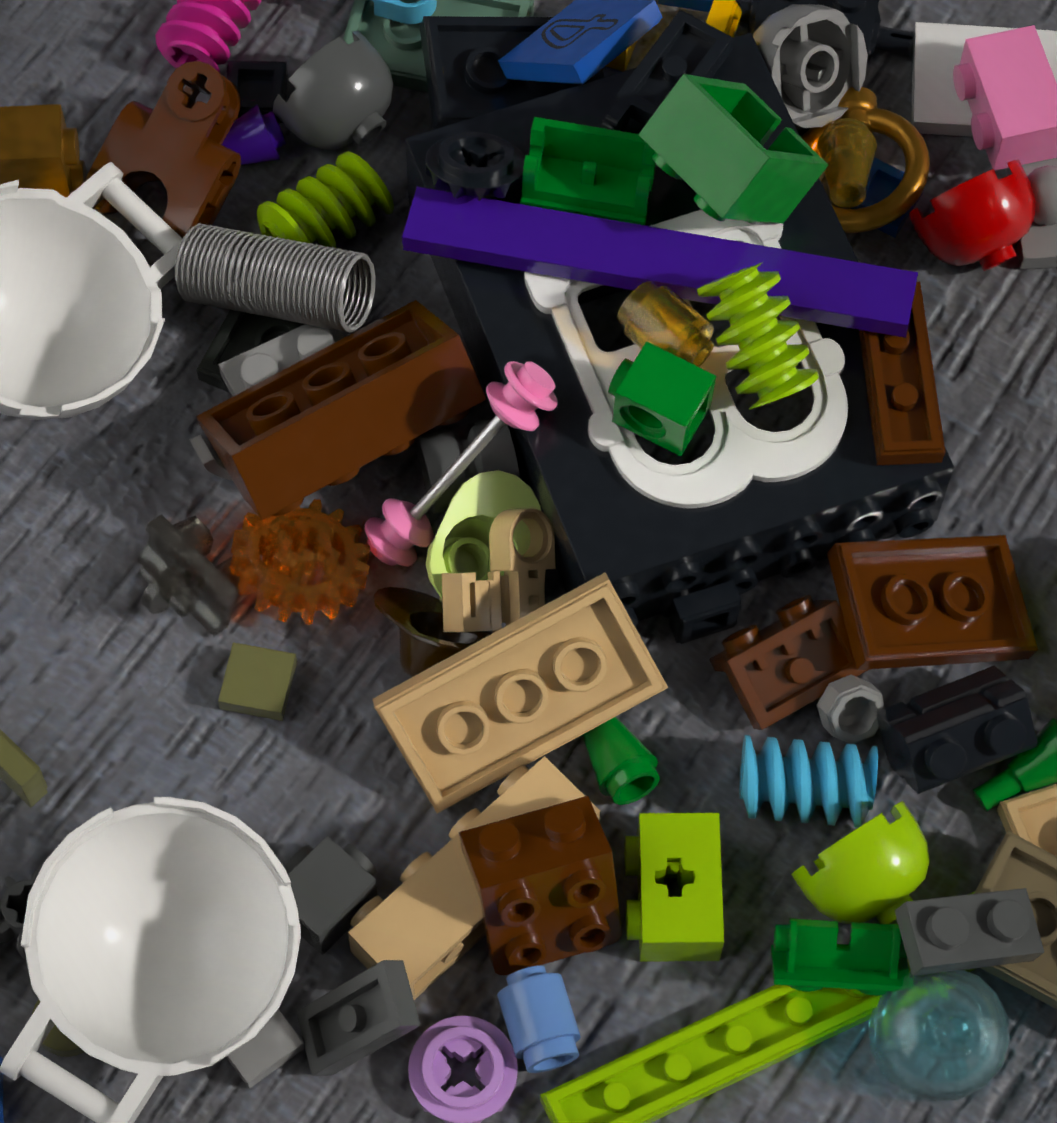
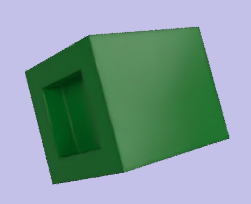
M646 341L635 361L633 362L625 358L612 378L608 390L609 394L615 396L612 422L682 456L711 407L716 375Z

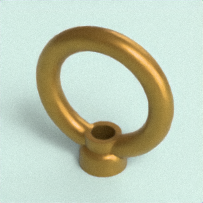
M850 87L838 107H847V111L840 118L823 127L810 128L801 138L818 154L828 143L838 137L846 141H860L868 138L872 132H877L890 137L901 147L906 162L901 182L889 196L880 202L858 209H845L832 205L844 232L858 233L874 230L895 221L915 204L922 194L928 179L930 158L922 135L908 120L891 111L877 108L876 95L870 89L861 87L860 91H856L853 87Z

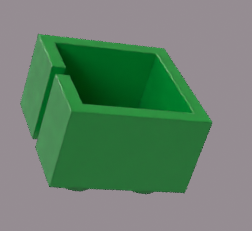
M683 74L638 134L655 151L652 159L656 165L670 176L680 180L683 179L697 193L694 196V201L698 207L718 221L733 219L744 220L751 224H754L756 221L784 223L829 165L795 131L787 127L783 129L770 148L766 150L763 145L781 123L782 119L744 83Z

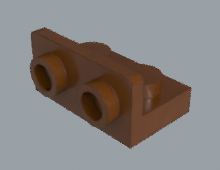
M811 595L799 597L780 607L776 611L779 620L759 631L756 625H751L726 637L721 642L725 650L709 659L715 671L726 673L753 729L763 730L820 698L829 683L851 674L857 677L868 671L856 669L842 610L837 600L813 601Z

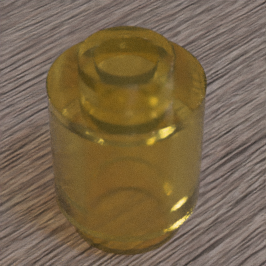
M646 281L626 298L619 309L617 320L625 326V336L640 349H642L647 341L700 367L714 348V343L710 340L714 330L713 325L668 286L658 287L652 281Z

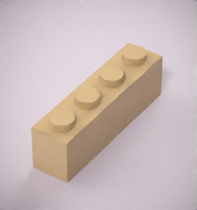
M545 756L530 770L525 765L515 769L499 786L497 790L499 797L482 813L477 808L467 812L451 829L449 837L452 840L434 856L429 852H425L412 861L400 877V881L403 884L385 900L380 896H376L357 911L350 922L353 928L348 932L350 949L367 969L382 960H403L413 999L415 1000L486 935L480 897L462 851L459 832L584 797L585 795ZM592 803L599 820L600 810Z

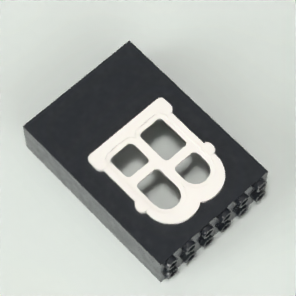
M751 32L734 37L731 53L712 78L746 84L782 119L781 123L763 145L768 150L785 127L791 128L797 134L798 132ZM636 68L405 138L410 206L412 205L417 186L439 190L434 188L432 178L425 174L426 153L437 141L466 132L488 133L509 141L517 146L524 155H529L531 128L534 117L599 127L602 120L606 118L607 113L615 104L616 94ZM630 118L624 132L639 134L645 125ZM656 165L655 184L645 226L858 262L819 178L784 223L756 221L754 224H751L744 220L725 219V221H718L712 218L695 203L694 196L697 193L683 179L680 180L670 176ZM522 186L521 188L508 190L505 198H496L491 195L483 196L482 198L520 204ZM430 255L485 392L486 387L491 382H500L505 385L509 382L505 375L504 367L510 361L522 364L533 362L543 368L555 383L556 387L553 392L557 398V407L552 411L540 408L535 410L539 419V426L536 430L526 431L510 427L509 425L508 428L517 457L520 479L531 487L541 506V511L552 523L555 538V566L566 593L605 572L636 627L639 621L661 613L664 617H670L672 599L732 580L736 585L739 595L754 588L758 581L781 573L783 577L789 578L809 571L816 565L817 561L828 558L827 552L835 543L879 541L899 534L901 538H910L925 532L937 521L954 465L945 448L946 453L942 463L877 466L858 329L779 316L780 320H798L800 329L786 343L787 345L803 344L808 346L810 354L800 364L803 369H817L819 378L811 385L814 403L811 413L804 422L791 430L770 432L758 429L745 421L736 408L725 383V376L733 371L728 370L725 363L740 351L739 346L726 345L716 347L709 344L689 300L658 295L671 323V330L667 334L647 340V342L716 375L712 403L708 410L715 430L713 443L703 456L691 463L671 465L658 462L646 454L637 442L633 432L612 422L615 396L608 393L612 378L625 358L633 362L635 361L646 341L612 352L602 351L596 345L580 307L581 304L628 289Z

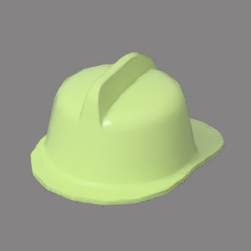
M500 470L478 473L465 481L451 499L439 529L428 547L426 557L428 578L440 596L439 601L442 602V573L476 572V580H488V572H491L489 533L491 525L498 514L508 509L532 508L541 511V506L533 490L518 476ZM521 520L514 529L513 542L518 553L524 555L529 548L531 536L528 526ZM500 571V576H504V571Z

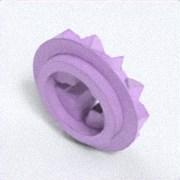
M473 1016L449 1017L430 1026L416 1041L409 1059V1082L424 1112L431 1113L435 1117L442 1119L445 1123H481L496 1112L502 1111L515 1089L518 1074L517 1058L507 1036L492 1023ZM445 1052L451 1059L455 1057L458 1061L464 1063L471 1057L475 1059L481 1052H484L475 1068V1075L480 1081V1087L483 1090L480 1091L475 1085L471 1087L468 1083L462 1081L455 1087L451 1085L444 1091L447 1087V1081L451 1076V1068L447 1063V1058L442 1053Z

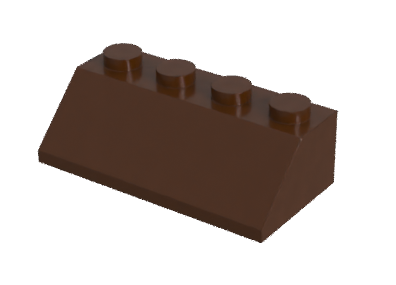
M414 300L197 415L196 418L243 499L264 520L271 515L281 516L295 510L302 504L306 496L327 485L335 486L351 480L358 474L360 467L382 455H395L408 449L414 443L416 437L438 425H450L462 420L468 415L471 407L486 400V397L459 334L417 300Z

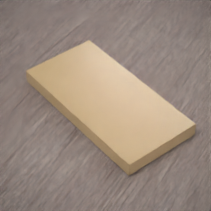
M604 572L372 700L374 708L436 813H439L511 774L518 767L526 766L664 691L668 686L607 574Z

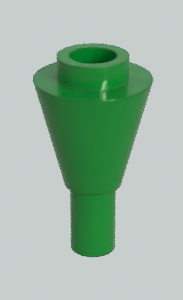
M1052 718L1036 734L1037 747L1017 754L1007 764L1006 770L973 789L976 799L986 812L1021 791L1026 793L1057 783V720L1055 718Z

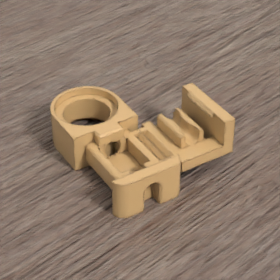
M532 508L508 509L496 516L489 533L491 572H488V580H476V572L442 573L443 632L492 630L494 633L502 629V623H506L507 626L545 605L546 569L556 568L554 529L551 521L542 511ZM521 520L528 526L531 536L529 548L524 555L518 553L513 542L514 529ZM500 571H504V576H500Z

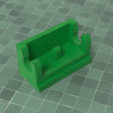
M534 117L530 136L529 155H525L520 204L646 225L655 184L656 163L652 159L655 151L635 133Z

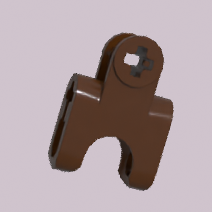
M200 61L186 62L176 68L169 77L154 110L138 101H132L122 109L92 164L85 181L104 165L112 162L124 173L121 181L133 192L147 182H163L167 189L168 203L162 219L182 238L191 227L199 223L213 225L235 183L241 166L240 154L222 145L240 111V94L237 88L208 63ZM200 92L208 95L212 94L207 104L201 101L195 102ZM105 198L93 207V209L103 213L118 212Z

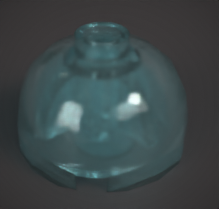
M910 970L909 974L903 979V987L895 992L887 991L885 995H881L877 1008H873L869 1020L870 1050L881 1074L904 1092L925 1102L956 1101L983 1089L1002 1068L1010 1044L1008 1015L998 994L978 975L965 970L912 976Z

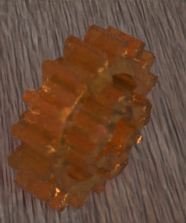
M314 499L309 508H300L299 506L287 514L281 516L271 515L264 520L258 515L248 512L244 516L242 530H235L231 548L230 575L240 577L237 590L240 595L257 594L255 604L257 611L261 612L271 605L279 608V621L286 622L291 612H299L305 624L309 625L313 623L315 611L320 610L333 620L338 616L340 603L353 607L356 604L359 589H364L370 569L367 563L371 549L370 545L359 543L362 528L359 525L344 527L342 522L345 511L340 508L329 515L322 513V504L319 499Z

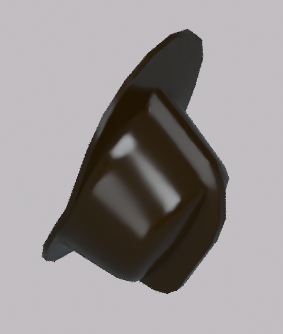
M387 587L378 589L373 596L375 607L399 627L400 663L404 672L412 677L492 634L490 631L443 632V603L438 598L423 592L407 588Z

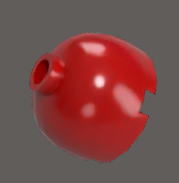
M1019 159L1007 163L1012 173L1011 175L998 179L994 169H991L931 199L930 202L935 212L926 217L923 216L919 208H915L908 214L918 236L930 253L942 262L955 266L973 264L979 261L983 271L994 268L1017 256L1012 245L1029 232L1035 218V197L1030 181Z

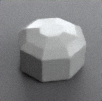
M852 674L829 683L817 703L822 726L831 736L849 744H854L874 736L879 728L876 716L877 711L885 709L881 692L870 682Z

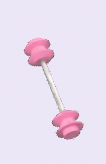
M510 361L504 367V372L509 382L506 385L500 382L488 384L486 387L487 397L493 412L496 414L489 424L416 505L395 498L386 499L382 504L385 520L373 517L365 523V532L368 537L367 544L375 557L391 566L396 564L406 567L412 566L417 560V552L413 545L429 547L434 539L430 521L425 513L502 427L507 424L513 428L534 431L539 426V419L535 410L540 408L552 411L557 407V398L553 392L556 387L555 383L543 368L533 362L522 364Z

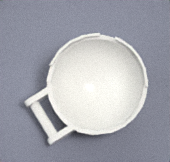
M112 162L104 165L67 198L53 189L18 188L19 180L0 184L1 414L32 420L68 418L98 408L124 391L152 356L165 318H162L161 288L175 277L177 252L183 238L121 181L124 173ZM105 198L164 255L150 267L144 255L127 234L101 213L93 209L101 200Z
M154 797V802L132 805L117 811L108 808L69 833L46 859L28 894L21 946L25 949L31 986L40 1000V1004L5 1056L0 1066V1072L14 1081L23 1076L96 1123H134L163 1076H174L213 1066L253 1039L281 1005L295 974L301 940V924L299 923L298 908L291 888L290 878L266 841L236 816L204 802L173 797ZM54 1025L88 1055L121 1070L138 1074L120 1103H117L37 1052Z

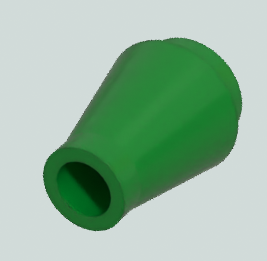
M617 717L582 735L600 792L605 796H611L615 804L626 805L636 802L649 794L657 786L660 780V776L656 771L658 765L657 758Z

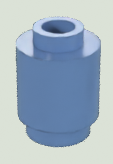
M531 966L510 974L506 978L508 986L500 990L497 997L515 1057L524 1060L526 1070L529 1073L553 1070L576 1060L579 1057L576 1042L580 1040L581 1036L562 975L547 973L544 966Z

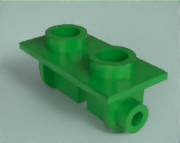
M789 918L788 924H775L774 945H771L774 985H788L793 989L806 992L817 991L823 987L856 989L861 993L874 996L886 995L891 991L911 993L912 984L907 955L898 924L851 922L849 944H837L838 921Z

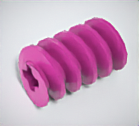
M177 0V4L173 5L168 12L166 22L162 23L155 35L156 45L162 56L174 68H178L186 62L200 61L210 64L220 72L218 65L225 64L231 56L229 47L236 46L241 38L239 29L247 27L252 19L250 11L256 10L262 0Z

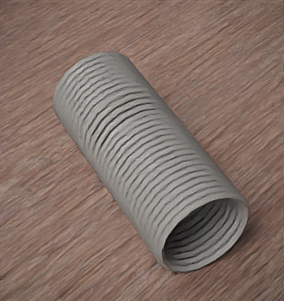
M201 223L191 227L183 237L175 263L177 290L184 301L350 333L359 329L367 319L375 293V270L368 254Z

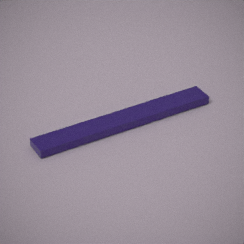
M418 186L402 235L403 250L715 305L721 302L719 296L700 297L697 289L714 280L763 262L757 268L758 271H779L781 280L767 292V295L788 296L790 300V305L778 316L904 338L907 335L918 272L494 199L482 198L481 201H478L474 196L468 195L457 199L454 198L452 192Z

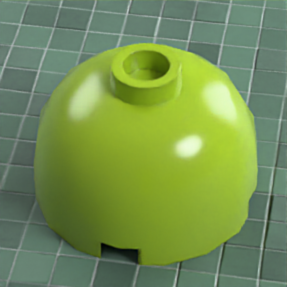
M903 801L894 805L890 810L895 819L891 824L881 813L818 854L819 858L813 862L819 871L812 876L804 865L791 874L804 895L820 913L834 921H838V923L850 925L851 922L863 923L874 917L877 918L880 924H890L897 919L895 910L906 901H913L909 894L915 891L925 880L930 860L927 841L922 830Z

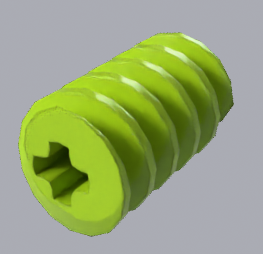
M348 151L337 157L336 166L326 164L318 168L316 178L307 176L300 179L297 183L296 191L288 188L279 192L276 199L277 204L271 201L260 204L257 209V220L262 235L309 244L317 241L320 245L336 248V241L332 230L336 228L347 239L354 238L356 236V229L352 218L356 216L367 227H371L376 224V218L371 206L376 204L385 214H392L394 210L393 199L377 172L360 156Z
M763 262L714 280L697 289L700 297H720L721 302L706 315L708 321H729L730 327L718 336L716 341L718 345L739 346L740 351L725 364L728 370H748L750 375L737 385L735 390L737 394L758 395L759 400L749 410L799 392L811 386L819 378L817 369H796L795 367L810 354L807 345L803 344L787 345L786 341L800 329L798 320H777L776 317L790 305V300L788 296L767 295V292L781 280L779 271H758L757 268Z

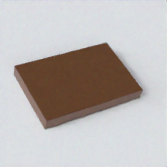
M1006 535L835 543L827 552L857 670L1025 660L1038 651Z

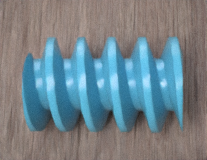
M744 735L740 766L739 798L744 800L748 818L755 819L763 802L770 801L775 821H782L790 803H795L801 823H808L818 805L823 806L828 825L835 826L842 809L849 808L855 828H859L874 805L878 775V746L871 747L864 763H862L857 746L846 743L838 761H835L830 742L820 741L812 758L809 759L804 741L793 739L785 757H782L777 738L767 737L760 753L756 754L751 736Z

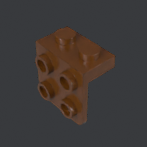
M589 796L459 832L462 851L480 897L490 960L496 974L509 975L527 967L540 966L581 953L594 952L616 943L621 938L622 927L613 854Z

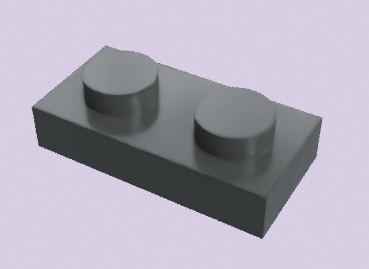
M1026 888L906 901L895 910L912 976L1030 962L1045 952Z
M382 960L296 1011L312 1076L334 1075L421 1026L403 960Z

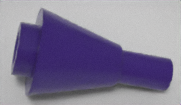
M258 104L234 121L222 143L223 146L240 154L241 165L280 160L277 148L287 144L276 115L273 111L262 114Z

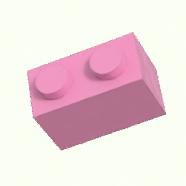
M1035 25L966 39L960 64L955 65L953 69L954 86L961 101L967 100L973 114L971 130L975 145L979 150H986L992 169L996 171L1009 168L1007 163L1018 159L1021 165L1057 158V83Z

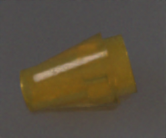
M843 118L833 121L824 129L817 142L818 155L829 164L824 173L829 185L830 199L835 205L844 208L858 206L865 200L866 185L877 149L874 135L863 122L856 119Z

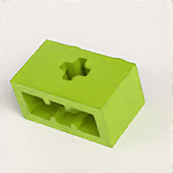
M639 813L636 836H625L624 841L625 876H637L638 900H626L627 940H639L640 962L720 961L724 946L720 813ZM665 878H677L678 888L682 890L681 897L668 896L667 885H664Z

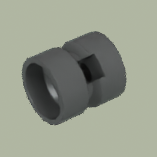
M494 417L468 423L464 435L461 436L451 427L426 432L416 437L417 454L426 493ZM507 424L502 427L431 506L434 514L447 511L451 499L460 486L478 473L500 470L520 478L517 457Z

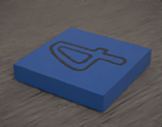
M574 0L498 60L506 79L584 84L656 26L663 17L655 0Z

